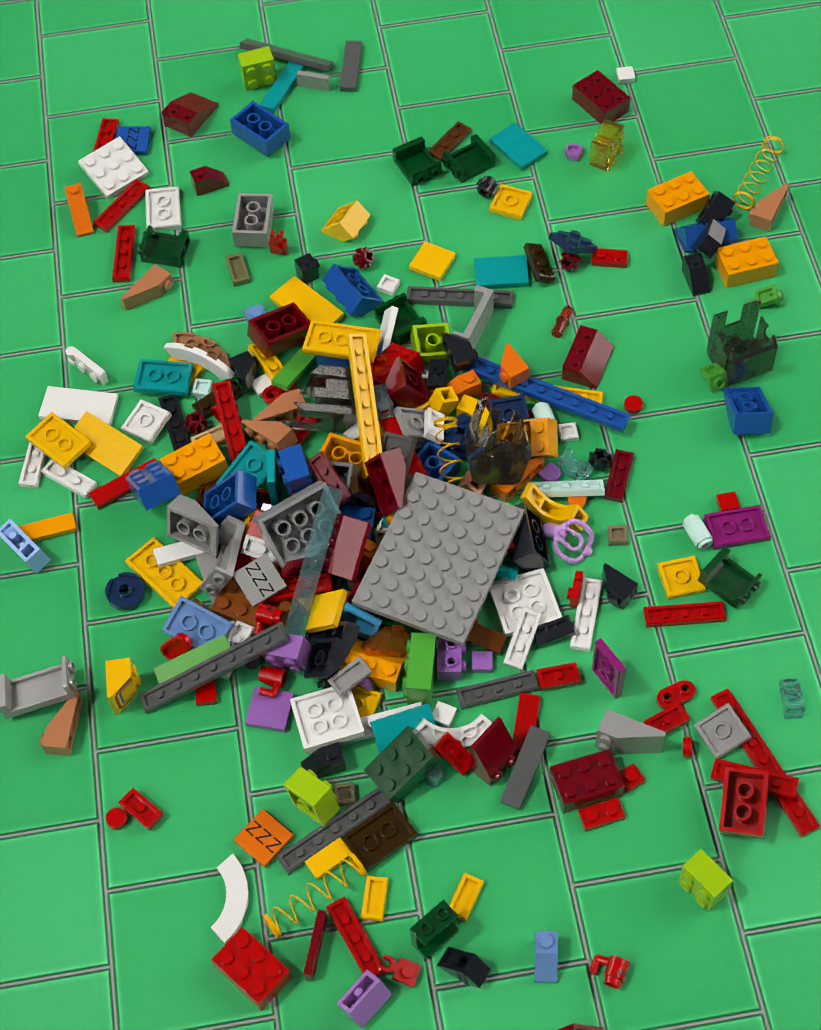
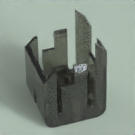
M754 300L743 304L740 320L725 325L728 314L727 310L713 315L707 354L712 364L716 362L726 371L728 386L770 372L773 369L778 345L775 335H772L770 341L765 334L769 325L762 316L760 317L756 338H754L761 300Z
M319 365L311 372L312 376L307 385L300 391V394H307L309 397L314 398V403L294 402V404L299 408L297 412L299 416L323 419L320 423L287 420L283 422L293 430L343 434L358 422L351 369Z
M486 396L477 401L463 442L472 481L478 484H518L522 480L532 455L523 417L517 410L514 411L504 440H502L507 421L499 420L502 409L491 408L480 438H478L477 429L489 398Z

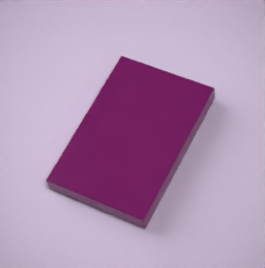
M761 505L704 514L703 518L706 527L713 537V550L722 549L724 546L730 548L771 540Z
M600 638L595 641L592 671L612 696L617 699L622 695L626 668L603 639Z

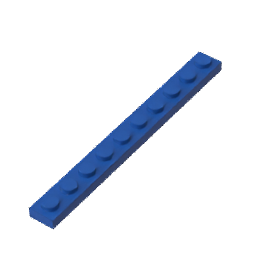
M478 357L475 367L463 370L465 373L474 370L478 378L510 389L500 379L499 364ZM530 376L526 381L510 389L622 433L631 416L628 413Z

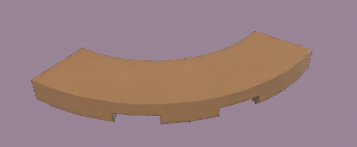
M190 332L172 333L173 343H182L185 345L184 347L191 349L193 347L199 348L207 352V356L215 361L219 359L231 369L227 354L212 339Z

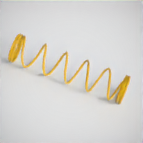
M768 136L764 139L761 150L758 151L755 161L749 167L750 172L745 174L743 178L744 183L738 186L737 192L733 196L734 202H736L735 196L738 194L744 203L751 206L744 207L736 202L735 204L739 208L750 209L753 207L755 199L750 194L739 191V188L744 184L752 193L761 192L760 186L753 182H745V177L750 173L755 179L752 172L764 175L759 171H751V166L755 162L757 165L758 161L771 165L767 161L757 160V155L760 152L769 160L777 161L779 159L778 153H781L785 147L780 138ZM777 140L782 144V149L780 151H773L766 146L765 142ZM768 150L771 153H775L777 159L768 158L763 151ZM771 165V170H764V171H767V172L772 171V170H773V166ZM764 175L765 178H766L765 181H759V180H757V179H755V180L758 181V182H762V183H763V182H766V181H767V177H766V175ZM746 183L758 186L759 192L751 191L746 186ZM739 194L748 196L752 203L745 202Z
M455 417L438 418L433 422V425L444 429L435 435V439L447 445L438 451L437 456L444 461H449V463L440 468L439 473L443 477L452 479L447 483L464 479L465 477H449L441 473L443 467L463 460H447L439 456V452L442 449L452 445H459L460 442L445 443L437 439V435L440 432L458 427L456 425L458 420ZM446 420L454 421L449 424H436L438 422Z
M352 852L348 854L351 863L345 859H340L339 862L345 884L333 873L323 871V881L329 897L312 883L306 884V892L312 909L296 895H290L289 902L296 921L278 907H273L272 910L275 924L268 914L265 913L263 915V919L276 938L281 937L282 934L274 909H278L293 923L298 925V919L291 902L292 896L315 913V908L308 891L309 884L318 889L329 900H332L325 881V873H329L345 888H348L342 871L341 861L347 862L362 877H365L366 871L363 865Z

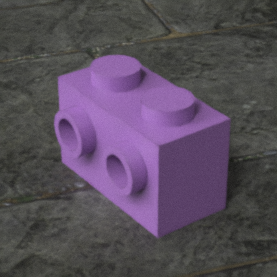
M437 637V681H462V673H466V661H462V655H466V643L464 646Z
M366 970L336 1004L350 1020L362 1029L392 994L378 977Z

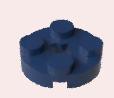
M463 413L455 417L458 420L457 428L444 430L445 443L460 442L459 445L448 446L451 449L461 448L463 450L470 448L479 439L478 435L481 430L478 422L473 417Z
M123 572L118 574V577L111 578L108 581L105 594L110 606L118 610H135L145 597V587L142 580L136 574ZM125 588H128V590L130 591L127 594L121 593V591H124Z

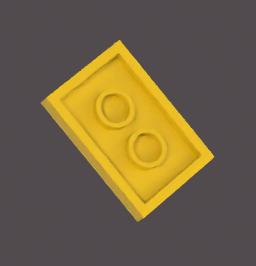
M53 412L48 414L25 436L31 444L64 470L92 445L86 437Z

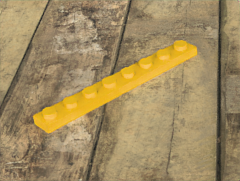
M348 333L346 339L365 478H369L364 463L381 453L382 445L366 333Z

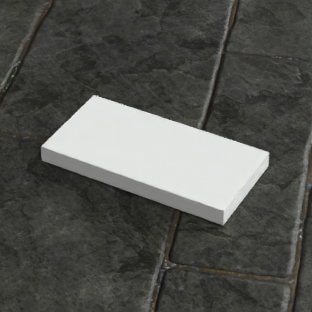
M48 386L38 416L39 419L43 420L48 414L53 412L63 421L77 424L87 411L111 426L119 395Z

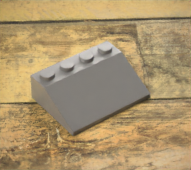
M317 481L255 516L252 520L281 569H283L287 561L312 557L328 548L327 540L333 532V520L341 512L327 484Z

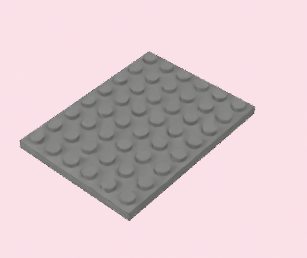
M416 472L403 497L402 508L396 511L352 599V605L464 646L525 514V510Z

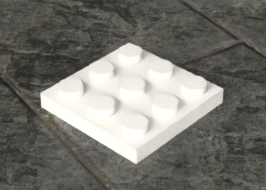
M121 137L114 139L78 160L80 167L107 200L128 188L136 179L141 180L149 175L147 168Z
M544 568L517 575L515 580L505 578L494 581L489 590L501 627L507 637L513 635L523 607L542 614L538 626L562 617Z
M330 687L290 699L305 753L337 742L342 743L365 736L351 690L342 697H339L335 690Z

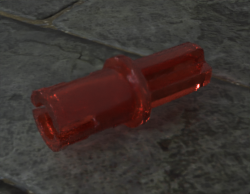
M570 305L565 306L560 316L556 318V324L551 331V334L556 338H561L565 328L570 324L569 320L574 311Z

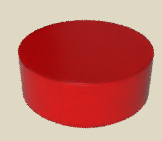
M630 395L625 399L624 409L626 412L637 414L642 410L643 401L639 396Z
M684 737L683 757L691 758L692 737Z
M115 807L107 812L106 822L111 829L119 830L127 824L128 816L122 808Z

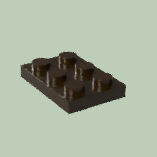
M391 802L343 835L341 839L350 852L359 859L367 873L417 838L418 833L396 804Z

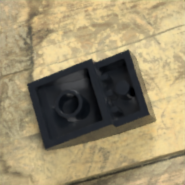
M348 621L339 622L337 628L324 630L322 639H314L304 678H329L335 673L353 648L360 626Z

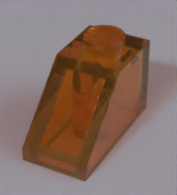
M400 625L384 626L364 641L361 647L367 656L405 658L409 634Z

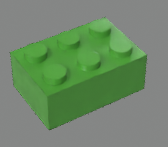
M412 632L411 640H407L406 652L408 653L407 658H405L404 669L406 671L405 676H403V697L407 698V705L421 702L422 705L429 703L430 707H432L437 656L436 636Z

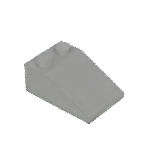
M181 494L178 495L167 506V536L216 557L218 555V524L197 501Z
M607 709L597 731L595 747L600 751L610 749L614 755L661 753L666 732Z

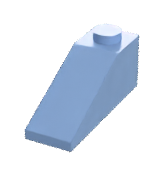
M11 519L0 527V537L36 573L51 561Z

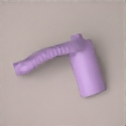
M572 518L562 523V525L551 522L543 525L545 537L554 540V551L563 561L577 564L585 556L592 554L593 550L590 546L594 542V534L584 521ZM572 524L581 526L588 533V541L577 558L564 555L558 546V542H560L571 551H578L582 548L584 539L580 533L568 527ZM568 533L579 538L578 546L571 547L570 543L564 541Z

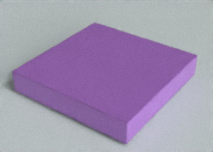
M255 686L245 725L286 732L292 708L290 699L294 698V693L279 691L276 698L259 695L261 687Z

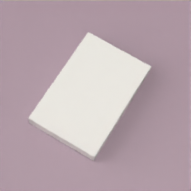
M179 187L145 190L147 227L151 225L154 232L182 229Z

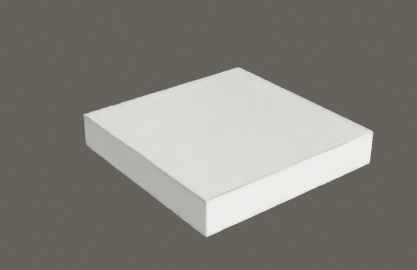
M141 399L121 429L123 432L152 444L172 415L169 411Z

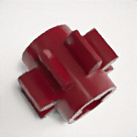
M367 247L355 249L356 254L353 255V263L359 266V269L371 267V262L374 261L373 252L368 250Z
M561 253L563 258L558 262L561 263L562 269L565 268L568 269V272H571L573 268L578 269L580 267L578 262L582 261V259L579 258L578 254Z
M195 411L187 414L184 426L187 427V432L197 435L204 432L207 420L204 419V414Z

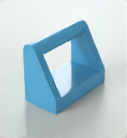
M346 602L339 622L348 621L360 626L358 636L372 642L383 620Z

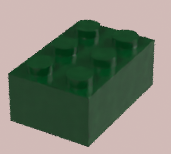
M407 726L364 771L389 801L400 803L443 759L417 729Z

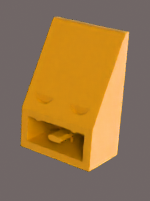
M545 417L496 423L497 460H532L541 456L545 459L558 458L557 420Z

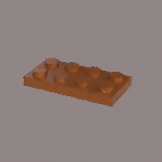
M230 579L219 592L210 609L211 612L234 622L238 620L253 627L256 625L255 615L258 606L253 608L236 580ZM288 600L266 604L283 610L281 623L287 632L299 609V603ZM264 624L263 630H266L274 625Z

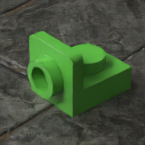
M775 284L754 291L756 304L759 309L775 303L779 308L783 307L781 301L784 300L782 290H778Z
M716 362L699 369L700 375L709 382V388L712 393L728 387L726 371Z

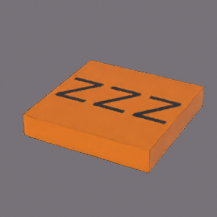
M262 809L233 840L260 865L266 868L294 836Z

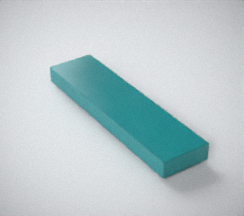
M288 62L259 105L271 113H275L297 81L298 70L304 71V66Z

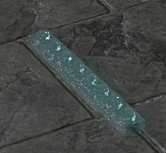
M324 485L285 624L287 634L304 636L343 490Z

